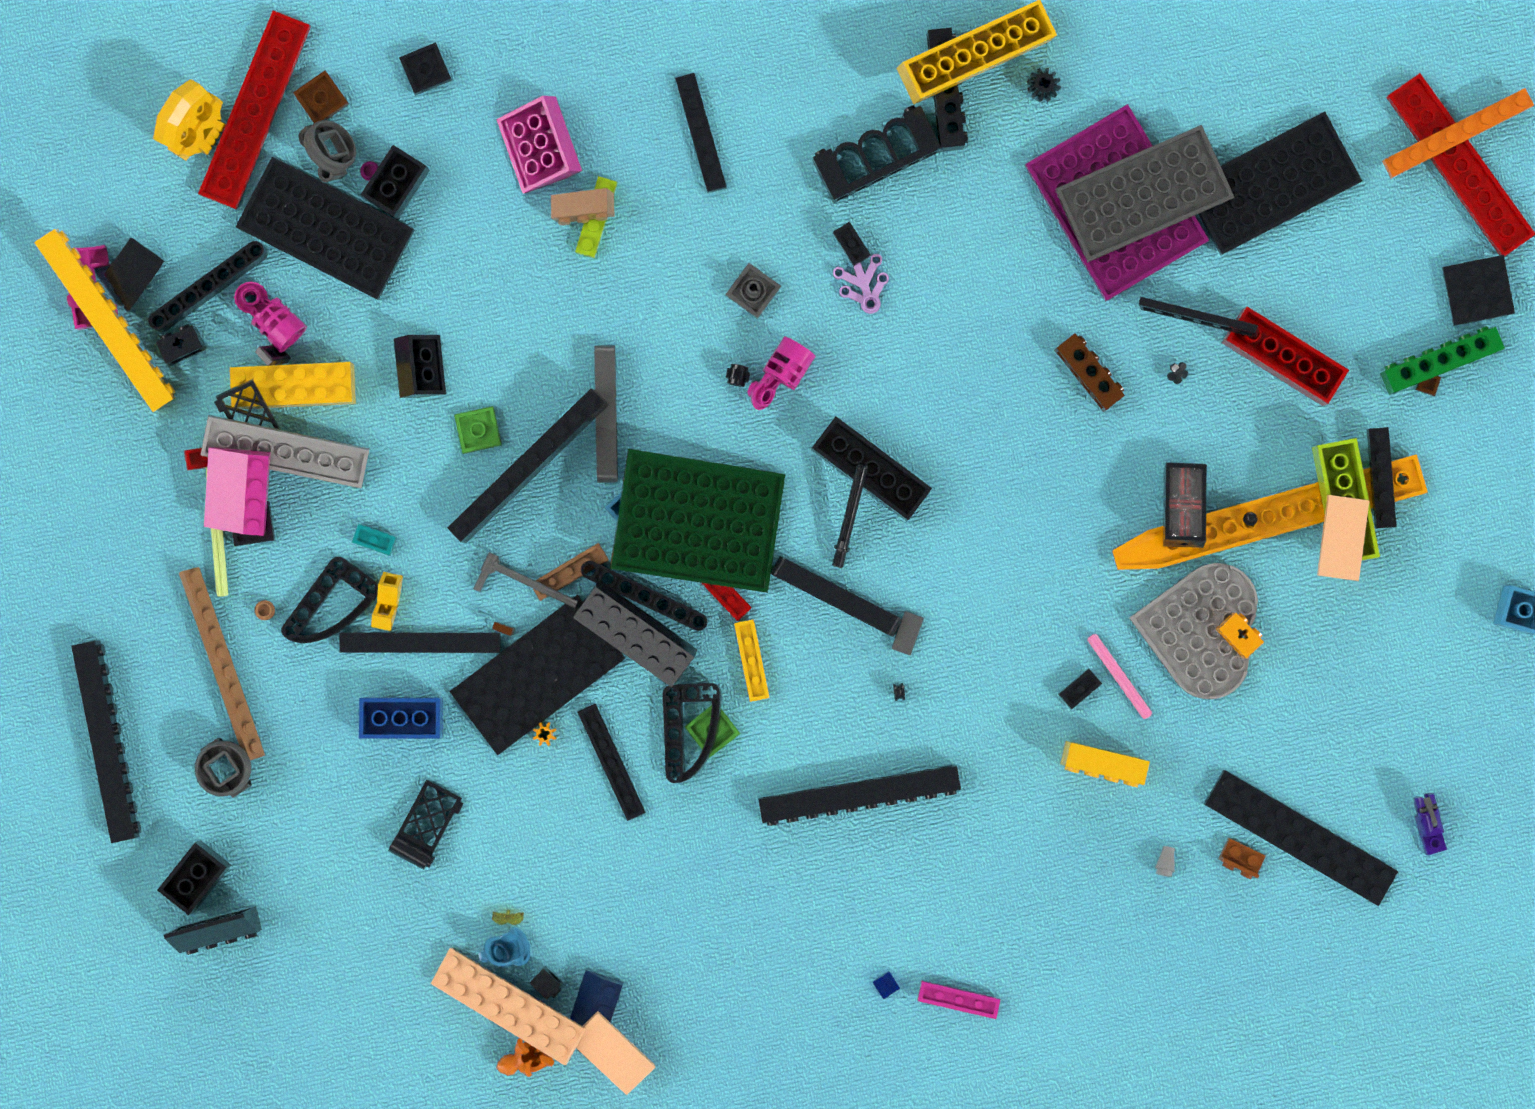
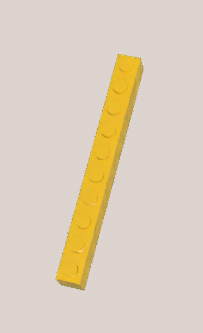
M59 229L50 231L35 241V245L152 412L176 398L174 396L176 392L171 384H166L162 379L164 376L158 366L154 367L151 363L152 357L146 349L142 350L139 346L140 340L134 332L130 333L127 328L129 325L122 315L119 317L116 313L117 307L111 299L107 300L103 294L105 290L99 282L95 283L91 277L93 275L91 269L87 265H83L79 260L81 255L77 249L70 247L68 244L69 238L63 230L59 231Z

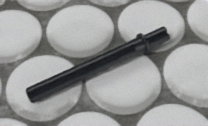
M864 464L856 466L837 544L834 545L836 549L832 563L834 567L842 568L846 553L850 551V537L868 466Z

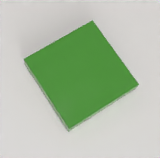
M493 406L454 415L462 454L502 446Z
M712 705L684 726L702 750L709 731ZM722 709L717 738L709 758L741 734Z

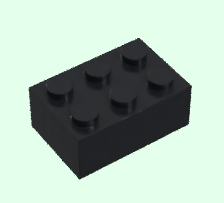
M392 145L360 195L372 205L398 220L430 170L417 159Z
M201 840L197 841L157 891L187 915H191L198 909L232 865Z

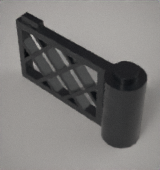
M253 379L216 395L217 400L214 403L219 412L224 411L228 419L234 420L235 412L247 415L245 423H247L249 416L260 419V426L263 421L272 423L274 429L281 430ZM251 386L255 392L253 399L242 396L243 389ZM228 396L237 398L234 407L226 405L223 399ZM240 399L251 402L248 411L237 408ZM253 404L261 405L264 408L262 416L251 413Z
M426 780L398 834L391 843L388 852L423 870L426 867L430 868L435 859L432 855L454 813L459 814L464 804L461 802L462 798ZM428 785L436 789L437 798L426 799L425 791ZM439 791H441L442 793H444V794H446V795L440 796ZM450 796L456 799L452 808L444 809L442 798ZM439 799L442 811L431 814L428 803ZM425 804L428 815L417 818L415 812L417 806ZM450 811L447 817L445 812ZM443 813L445 818L444 824L435 828L432 816ZM430 818L433 829L421 832L418 821ZM416 822L419 833L409 835L404 832L408 824ZM434 832L436 839L432 846L424 842L422 834Z

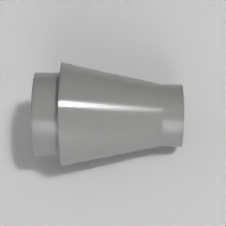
M1163 846L1155 869H1157L1156 874L1172 877V873L1175 872V848Z

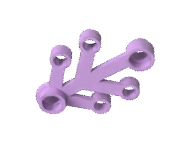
M873 254L871 256L870 265L865 274L861 263L854 266L856 276L844 271L842 267H836L833 270V277L835 279H843L861 288L863 295L851 291L849 286L844 285L840 288L839 294L842 298H850L861 303L862 310L868 314L876 313L879 310L881 302L878 297L883 286L889 281V276L886 273H879L877 284L871 293L869 283L877 267L882 263L881 255ZM878 257L880 262L875 264L872 259ZM841 270L842 276H836L835 271ZM883 275L886 277L887 280L885 282H881L879 280V277ZM842 289H848L849 294L843 295L841 292ZM873 301L874 306L871 308L868 307L867 302Z

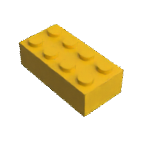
M1065 741L1060 762L1061 765L1065 766L1064 770L1079 773L1080 770H1083L1085 775L1099 778V775H1104L1103 779L1118 783L1120 779L1124 780L1123 784L1137 788L1139 784L1145 785L1150 763L1147 760Z

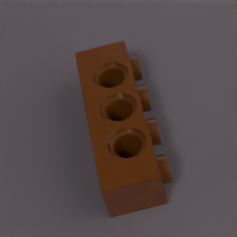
M1074 333L1054 351L1100 409L1105 412L1125 396L1123 393L1124 389L1120 383H1115L1110 377L1112 374L1108 368L1100 365L1097 354L1094 351L1088 350L1085 346L1087 344L1085 339L1081 335L1077 336ZM1075 351H1080L1083 354L1082 361H1077L1074 358ZM1089 366L1093 367L1096 371L1093 377L1086 373V368ZM1100 382H1105L1108 385L1107 392L1099 390Z

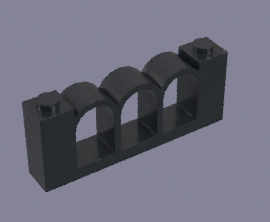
M914 105L904 110L905 113L902 114L901 118H894L888 121L883 129V133L879 130L866 131L858 140V145L853 142H845L837 146L834 152L831 149L826 151L824 148L815 153L812 160L833 204L940 152L941 146L921 105L916 108ZM894 126L905 128L917 149L916 152L899 160L887 137L888 130ZM869 138L879 139L892 161L891 164L873 172L862 149L863 142ZM844 150L854 151L867 173L866 176L850 184L847 183L837 162L838 154Z

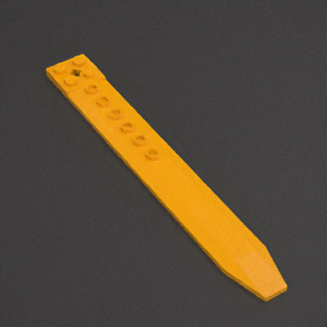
M1417 454L1391 461L1395 502L1428 493ZM1370 468L1363 469L1370 508L1372 509ZM1399 474L1407 477L1404 485L1397 481ZM1319 483L1309 484L1207 513L1204 548L1163 546V526L1147 530L1112 550L1117 570L1159 569L1324 522L1325 514ZM1248 512H1253L1257 515V523L1253 526H1248L1243 521L1244 515Z

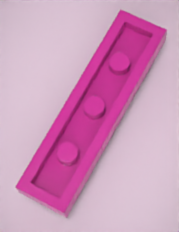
M923 980L921 981L917 998L919 1002L992 1019L997 1018L1001 1000L1000 998Z

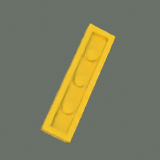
M754 619L734 623L749 700L752 702L770 698Z

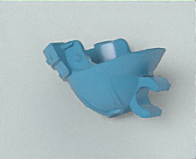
M512 927L508 933L487 939L484 951L478 953L481 963L490 962L494 966L499 967L513 964L514 966H522L530 958V944L526 935L520 929Z

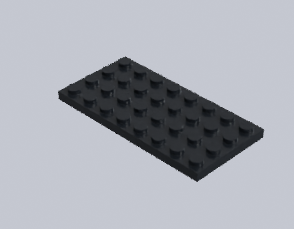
M1324 111L1221 165L1234 198L1200 213L1199 216L1219 254L1223 255L1361 183L1362 179Z
M274 157L268 163L236 225L237 229L376 300H379L415 231L402 222Z
M578 595L573 597V599L579 601L576 608L564 604L449 691L497 755L501 754L538 726L540 722H543L626 659L621 651L573 618L576 610L583 602Z

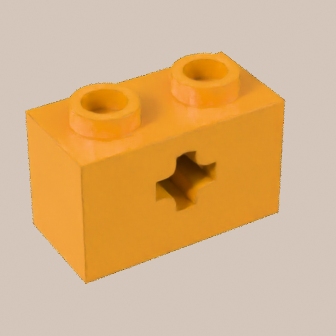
M1232 613L1215 630L1242 658L1247 659L1264 643L1261 639L1262 634L1256 628L1252 629L1247 624L1249 621L1242 613ZM1238 630H1239V631H1243V630H1244V633H1243L1244 638H1238V636H1239Z

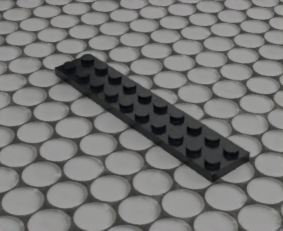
M1225 770L1222 771L1204 802L1205 806L1377 906L1380 905L1399 872Z

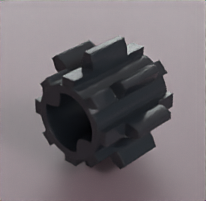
M731 364V367L727 368L725 376L728 379L727 384L745 387V383H748L750 378L749 368L738 364Z

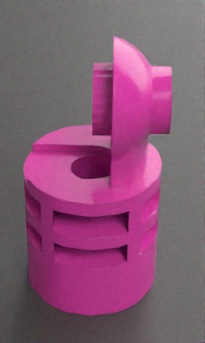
M245 282L235 291L234 299L237 307L254 317L251 324L257 327L259 332L265 335L267 340L279 352L288 349L306 331L307 326L297 315L292 313L290 308L284 305L280 298L276 297L270 301L266 290L259 283ZM254 295L257 299L255 302L250 303L246 301V297Z
M784 336L764 367L765 375L761 381H754L748 388L747 393L751 398L753 407L757 410H763L768 407L780 383L791 390H795L815 359V354L798 342Z

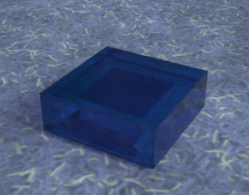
M890 971L872 981L883 999L900 989Z

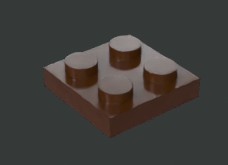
M326 70L293 92L314 123L329 119L349 105Z

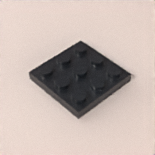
M1504 255L1442 267L1453 326L1515 314Z

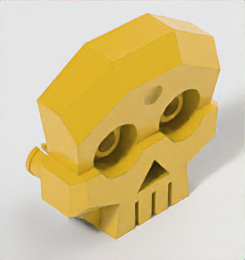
M192 79L188 80L172 91L158 113L153 139L167 146L169 151L185 161L194 154L204 153L208 155L212 149L211 146H214L216 143L215 139L219 138L220 132L226 126L221 121L220 114L223 101L206 91L199 83Z

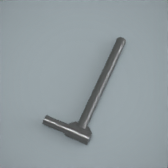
M490 552L481 567V573L473 588L481 592L488 575L497 571L573 608H576L579 601L499 564V556Z

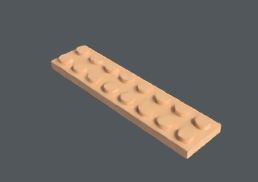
M453 948L448 950L431 982L433 986L563 1065H567L586 1030L583 1026Z

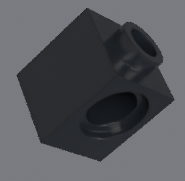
M546 966L530 981V984L546 1000L550 996L552 998L556 997L562 990L560 988L562 981Z

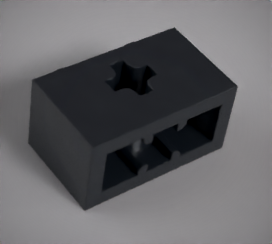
M189 324L184 325L178 329V332L164 334L160 337L161 340L156 342L167 365L172 366L207 349L197 327L190 326ZM179 340L184 341L181 348L177 346L180 344Z

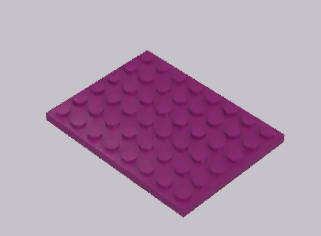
M1128 104L1024 165L1105 302L1209 241L1196 217L1193 216L1087 263L1055 189L1153 146Z

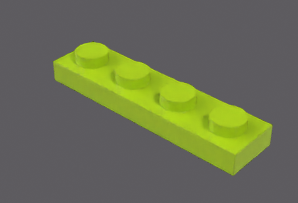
M598 176L594 190L607 188L615 194L618 183ZM591 219L583 224L575 253L595 259L606 220L598 221Z

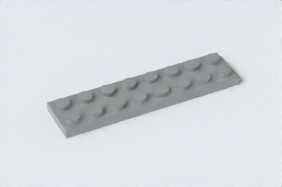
M208 415L201 455L208 457L209 447L271 452L270 470L362 488L370 448Z

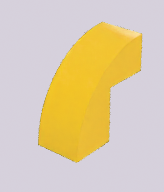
M383 572L378 583L377 604L372 613L371 627L391 631L401 594L402 575Z

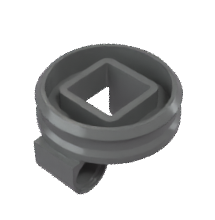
M320 120L313 125L305 126L299 132V142L305 147L311 160L319 167L318 176L321 181L330 182L338 180L347 174L346 169L353 164L356 158L355 143L347 130L335 122ZM329 138L336 148L337 154L331 155L324 142Z
M217 738L200 749L201 752L195 762V776L199 785L206 792L215 796L231 795L234 798L252 786L249 779L251 775V761L247 752L241 746ZM226 755L236 773L220 782L211 769L210 764L215 763Z

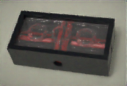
M1165 464L1163 546L1204 548L1206 542L1207 464Z

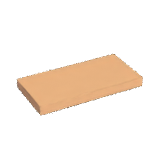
M1327 495L1317 576L1359 581L1369 500Z
M597 1011L583 1025L586 1030L576 1048L626 1095L655 1068V1064L600 1012Z

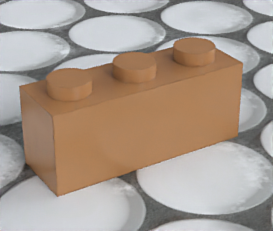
M607 188L551 195V219L559 225H569L570 222L575 221L587 223L591 219L605 221L608 217H615L614 193Z

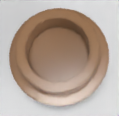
M263 600L255 606V615L261 620H269L275 614V607L270 601Z

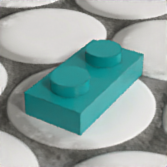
M358 524L352 543L391 556L397 537Z

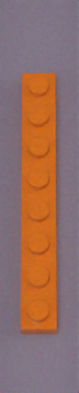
M1526 88L1384 159L1382 163L1390 178H1393L1533 107L1534 104Z

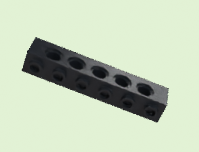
M952 27L928 30L926 34L928 50L956 38V33H952ZM959 84L951 87L953 92L950 94L942 91L933 95L938 141L941 146L940 152L963 150L965 143H968L967 131H963L966 117L965 112H961L960 104H963V93L959 92ZM945 106H953L955 108V112L947 113L945 111ZM955 125L957 132L950 133L947 130V126Z

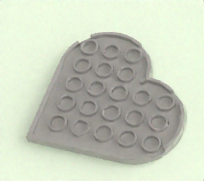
M1221 563L1207 564L1189 573L1129 617V619L1182 690L1197 698L1217 699L1229 695L1241 685L1247 675L1250 658H1242L1215 629L1232 613H1242L1249 622L1247 624L1251 627L1256 617L1258 597L1251 580L1238 568ZM1238 630V632H1239L1238 638H1243L1242 635H1243V633H1244V630H1243V631H1239V630Z

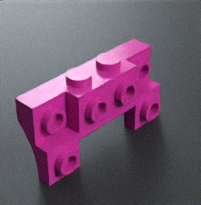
M107 246L76 248L81 255L79 260L83 265H87L93 272L91 277L96 283L94 268L110 266ZM69 293L67 295V302L72 309L75 329L94 328Z

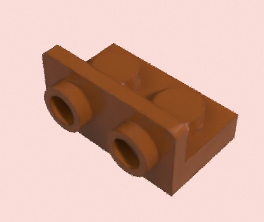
M1228 838L1218 860L1223 861L1222 866L1232 871L1234 867L1241 870L1240 875L1251 880L1252 876L1259 877L1258 872L1266 856Z

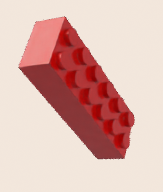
M1248 306L1243 308L1236 320L1258 325V336L1254 338L1228 331L1222 344L1321 406L1329 404L1349 369Z

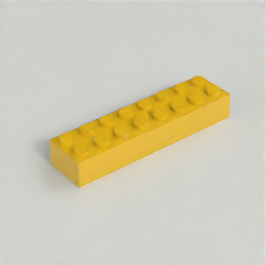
M1037 0L902 62L896 69L913 104H916L1044 45L1055 38L1057 34L1041 0Z

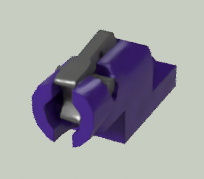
M1425 793L1424 798L1415 796L1413 799L1417 816L1414 817L1425 854L1431 855L1447 850L1442 834L1444 833V828L1434 793Z

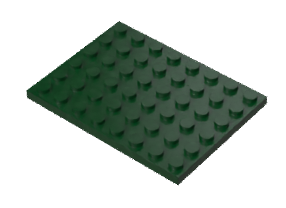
M628 449L610 569L768 593L785 474Z

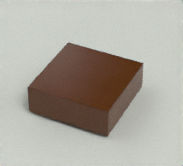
M1435 376L1420 382L1415 390L1435 396L1441 377Z
M494 622L492 627L493 630L512 636L515 628L499 622Z

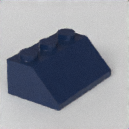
M585 970L570 1019L583 1026L598 1011L611 1023L624 982Z

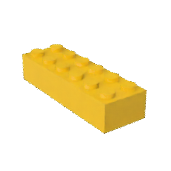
M351 362L230 367V389L253 379L269 408L356 404L354 364ZM250 386L243 389L242 396L253 399L255 392ZM231 396V406L234 407L237 398ZM240 399L237 408L249 409L251 402ZM253 404L252 409L263 408L261 405Z

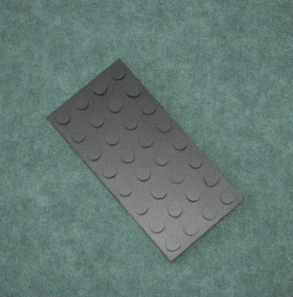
M1202 125L1055 189L1087 263L1234 198Z

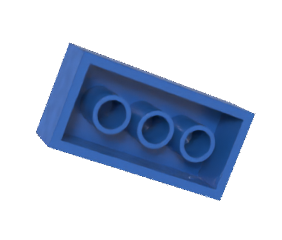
M359 698V739L443 738V698Z

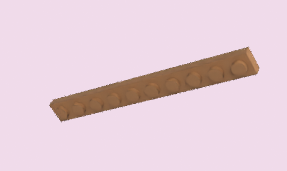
M200 568L184 570L179 575L239 746L247 752L250 761L263 757L265 753Z

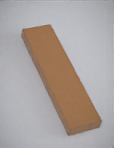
M597 543L535 581L558 591L583 576L581 574V566L584 562L593 561L602 565L609 561L600 544ZM591 564L585 566L584 573L587 574L594 570L595 566ZM533 589L540 601L548 597V595Z

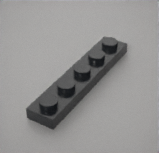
M1389 427L1367 429L1374 527L1375 529L1397 527Z

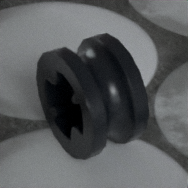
M893 684L895 701H898V699L904 701V684Z

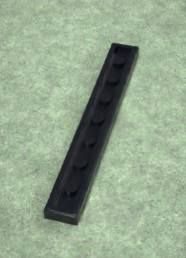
M340 633L339 653L501 652V633Z

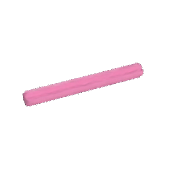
M1091 635L1087 641L1143 719L1150 717L1152 711L1098 635Z

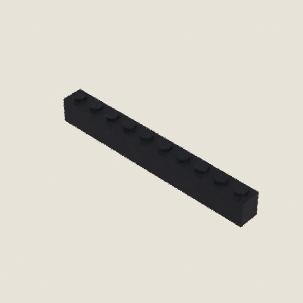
M591 388L447 527L449 531L461 543H467L609 404L596 390Z
M100 641L72 645L71 648L110 841L115 843L140 837L141 825L136 820L135 815L137 813V805L132 800L131 795L133 793V785L128 780L129 766L125 762L123 755L125 754V746L120 741L119 736L121 734V726L119 722L117 723L115 716L117 715V706L112 701L113 687L109 683L107 676L109 675V667L107 663L105 664L103 657L105 656V647Z
M957 765L761 797L758 800L762 823L772 826L779 824V820L786 819L787 823L799 821L798 817L806 816V819L818 818L820 813H826V816L838 814V810L846 809V813L858 811V807L866 806V809L877 808V804L885 803L886 806L898 804L897 800L905 799V802L917 801V797L925 796V799L936 798L939 793H945V796L957 794L956 790H961Z

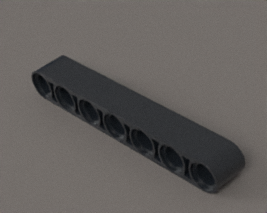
M257 241L248 243L154 311L148 318L149 325L159 332L167 331L263 262L268 255L267 248ZM256 247H260L261 253L258 256H253V250ZM244 259V266L237 268V261ZM225 270H228V277L224 280H221V273ZM212 282V289L205 291V284ZM191 294L196 295V300L193 303L188 302V297ZM176 305H179V307H180L179 313L176 314V315H173V314H172V309H173V307L176 306ZM159 317H163V324L157 327L156 320Z
M779 556L771 572V575L889 636L894 637L902 621L896 615Z
M586 561L581 566L583 577L595 583L599 580L602 581L604 574H612L614 580L611 584H606L620 595L696 631H701L707 626L708 621L704 614L596 562ZM589 564L595 566L596 569L595 573L591 576L584 573L585 566ZM623 582H629L632 585L629 593H623L620 590ZM643 590L648 591L650 594V599L646 602H642L638 598V594ZM665 599L668 602L667 609L659 610L656 606L657 601ZM677 608L685 609V618H676L674 612ZM700 616L704 619V625L701 628L693 625L694 617Z

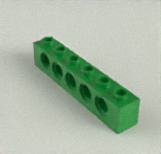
M1488 326L1478 329V334L1471 336L1470 333L1458 337L1459 341L1456 343H1452L1450 340L1441 344V349L1434 351L1433 348L1421 352L1423 356L1415 358V355L1403 359V364L1397 366L1395 362L1385 366V371L1381 372L1380 375L1388 394L1391 395L1504 350L1505 347L1497 328L1489 329ZM1475 340H1479L1482 343L1481 349L1476 348ZM1457 347L1463 350V357L1457 354ZM1439 354L1445 357L1444 364L1438 361ZM1420 362H1424L1426 364V371H1422L1420 369ZM1402 369L1407 370V379L1401 376Z

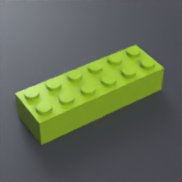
M1357 438L1311 447L1324 514L1327 495L1369 500ZM1370 503L1362 560L1380 557Z

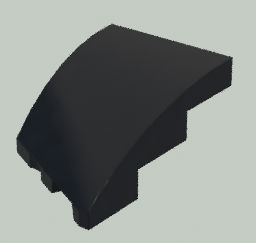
M133 238L127 241L104 273V276L112 285L113 291L119 296L127 312H129L165 262Z

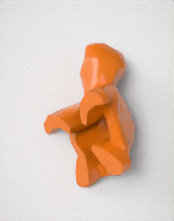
M519 1038L515 1047V1055H504L498 1061L496 1069L507 1076L514 1075L519 1070L527 1077H531L533 1072H537L546 1066L552 1067L554 1060L529 1043H523V1040Z

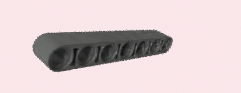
M595 345V390L609 404L596 417L597 483L618 482L615 345Z

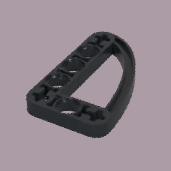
M334 557L282 626V635L296 643H313L339 633L358 619L375 601L378 595V582L345 558ZM342 561L344 568L342 570L338 569L335 572L338 575L337 578L333 574L328 573L329 569L332 572L335 570V562ZM352 572L360 574V581L358 583L350 581V574ZM325 576H329L332 579V585L328 588L322 585V579ZM365 578L368 579L365 582L367 585H375V593L368 594V589L365 586H362L361 589L359 588ZM341 579L365 596L362 602L350 614L334 626L316 634L300 635ZM314 592L319 593L321 597L317 604H313L310 601V595ZM302 608H305L309 613L308 618L305 620H301L298 617V612ZM293 618L303 624L302 626L296 625L294 628L296 633L288 635L289 630L287 627H292L296 623L292 621Z
M715 683L677 684L672 687L668 685L663 690L666 778L671 783L685 782L694 777L705 765L713 750L720 724L722 703L721 688ZM700 686H703L702 690H710L712 686L713 690H716L717 693L713 694V698H711L710 694H702ZM690 687H694L697 690V696L694 699H690L687 696V690ZM671 688L677 692V696H674L673 699L674 702H678V705L668 706L667 702H672L671 696H668ZM712 701L710 726L703 750L694 765L685 772L683 702ZM671 708H675L678 711V717L674 720L668 716V711ZM672 728H676L679 731V737L676 740L669 737V731ZM673 748L678 749L680 752L677 760H673L670 757V751ZM680 762V765H676V771L680 772V776L675 780V777L671 776V772H674V765L670 766V763Z

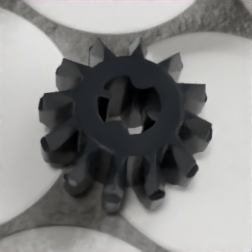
M1039 68L1037 69V74L1031 73L1030 77L1032 79L1027 81V84L1030 85L1027 91L1034 92L1031 96L1032 99L1039 96L1038 101L1042 102L1043 97H1045V100L1049 102L1051 97L1055 98L1057 96L1056 91H1059L1061 86L1057 85L1060 82V78H1054L1056 75L1055 71L1050 75L1048 74L1049 68H1046L1044 73ZM1041 82L1048 84L1046 89L1044 86H1040Z

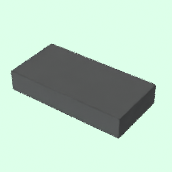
M905 611L891 649L911 656L924 618Z

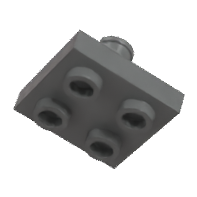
M748 263L725 296L758 319L781 286Z

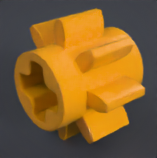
M540 722V728L533 729L534 732H537L533 740L538 739L540 741L539 746L543 742L550 746L549 740L557 739L553 736V732L557 729H551L550 722L546 726H543V723ZM543 728L545 731L550 732L547 736L548 739L540 737Z

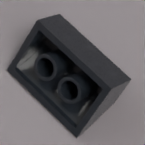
M405 335L394 338L400 398L446 395L440 335Z

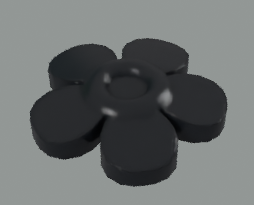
M1180 362L1179 365L1173 363L1170 366L1172 372H1169L1167 375L1168 380L1173 381L1175 384L1181 383L1182 378H1186L1188 375V371L1185 370L1187 365L1184 362Z

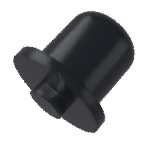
M1248 512L1243 517L1244 523L1248 526L1255 525L1258 520L1257 515L1253 512Z

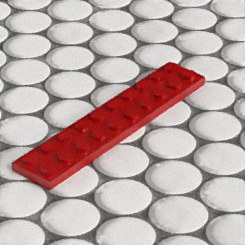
M274 10L272 11L198 192L200 196L237 210L311 26Z
M1421 73L1386 97L1418 142L1456 123ZM1469 140L1430 159L1499 255H1504L1505 257L1535 235L1531 226Z

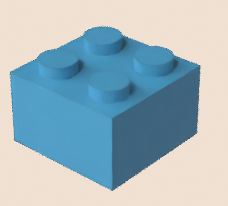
M1511 585L1503 586L1493 624L1535 635V592Z

